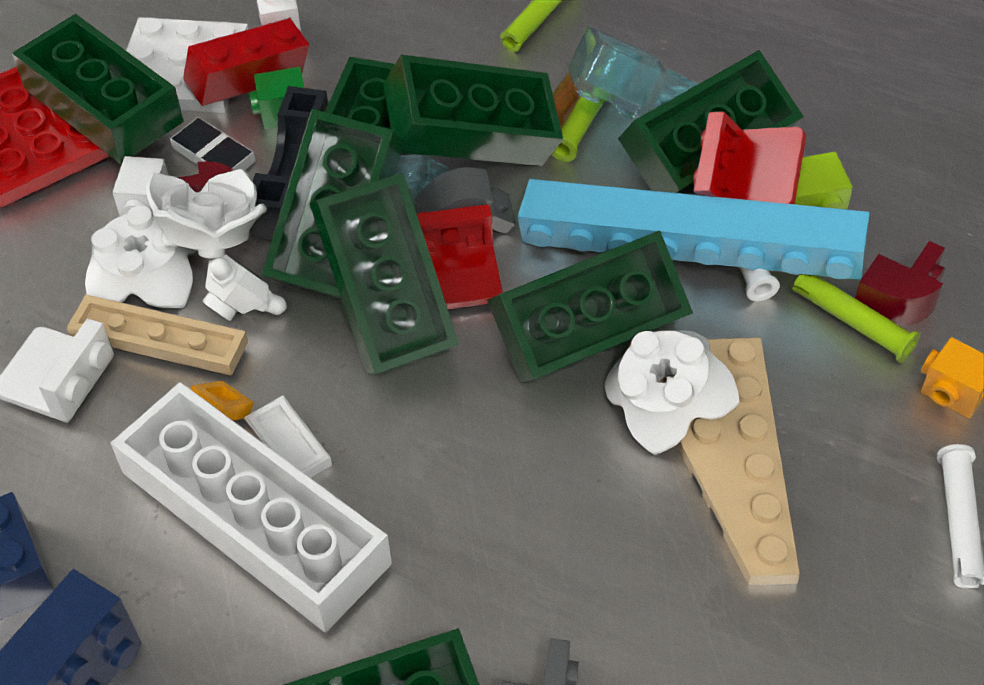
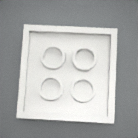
M138 17L126 51L175 86L181 110L226 113L230 98L201 106L183 80L188 46L248 30L247 24Z

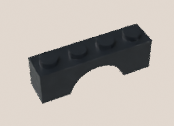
M287 87L277 114V142L272 165L268 174L255 173L253 178L257 192L255 207L259 204H264L267 210L255 221L250 229L251 237L272 240L311 109L325 112L328 106L327 91Z

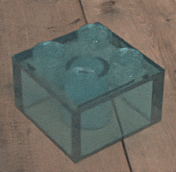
M589 25L568 66L573 84L578 88L577 94L595 103H598L600 98L614 104L612 108L614 111L630 119H634L636 115L642 116L653 110L670 76L658 57Z

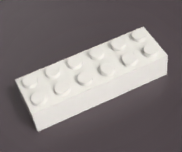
M181 382L174 386L111 442L124 475L325 633L392 565L389 540L386 533Z

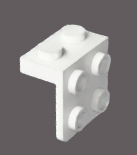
M87 318L74 337L46 327L34 329L0 375V399L69 423L115 356L103 323Z

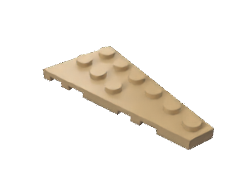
M761 337L706 339L710 344V352L733 375L739 392L740 404L725 416L717 419H693L686 436L676 447L690 474L695 475L703 490L702 497L708 509L713 510L724 531L723 537L747 584H797L800 571ZM628 342V348L632 346V342ZM666 376L659 383H666L667 377L674 378V376Z

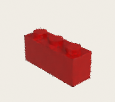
M291 18L188 46L183 80L201 106H205L256 90L254 74L300 67L302 74L310 44Z

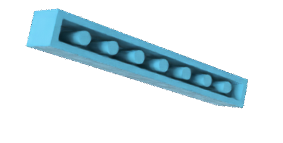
M529 179L519 210L518 222L522 243L538 247L549 246L577 251L606 252L660 230L672 260L697 262L704 265L716 264L743 267L749 270L760 268L795 275L808 274L827 276L834 279L861 280L870 212Z

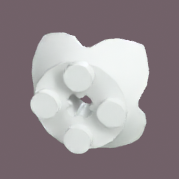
M244 168L219 174L209 179L199 192H194L188 183L174 176L150 172L147 180L146 196L153 211V216L161 226L162 243L168 246H181L198 250V254L205 258L222 257L225 254L226 248H231L247 241L253 224L267 210L264 204H259L255 207L257 200L256 186Z
M143 205L135 206L127 214L111 220L105 227L97 230L92 235V256L85 279L87 295L123 303L128 295L135 294L148 305L158 308L185 307L193 287V272L188 261V255H194L198 250L163 244L161 226L153 216L150 208Z
M675 330L657 331L654 333L643 331L638 333L632 340V346L618 359L605 380V391L608 400L613 405L623 407L626 423L633 438L653 455L660 454L676 446L686 436L693 419H717L725 416L740 404L739 392L733 375L710 352V344L706 338L692 331ZM666 376H674V378L667 377L666 383H659Z

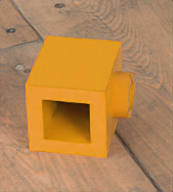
M953 337L948 340L941 352L936 349L930 352L921 369V373L927 376L920 393L930 397L937 404L948 407L970 419L984 399V353Z

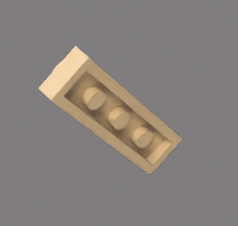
M86 294L66 327L69 335L74 337L88 318L103 323L112 348L230 376L233 375L248 344L246 331Z

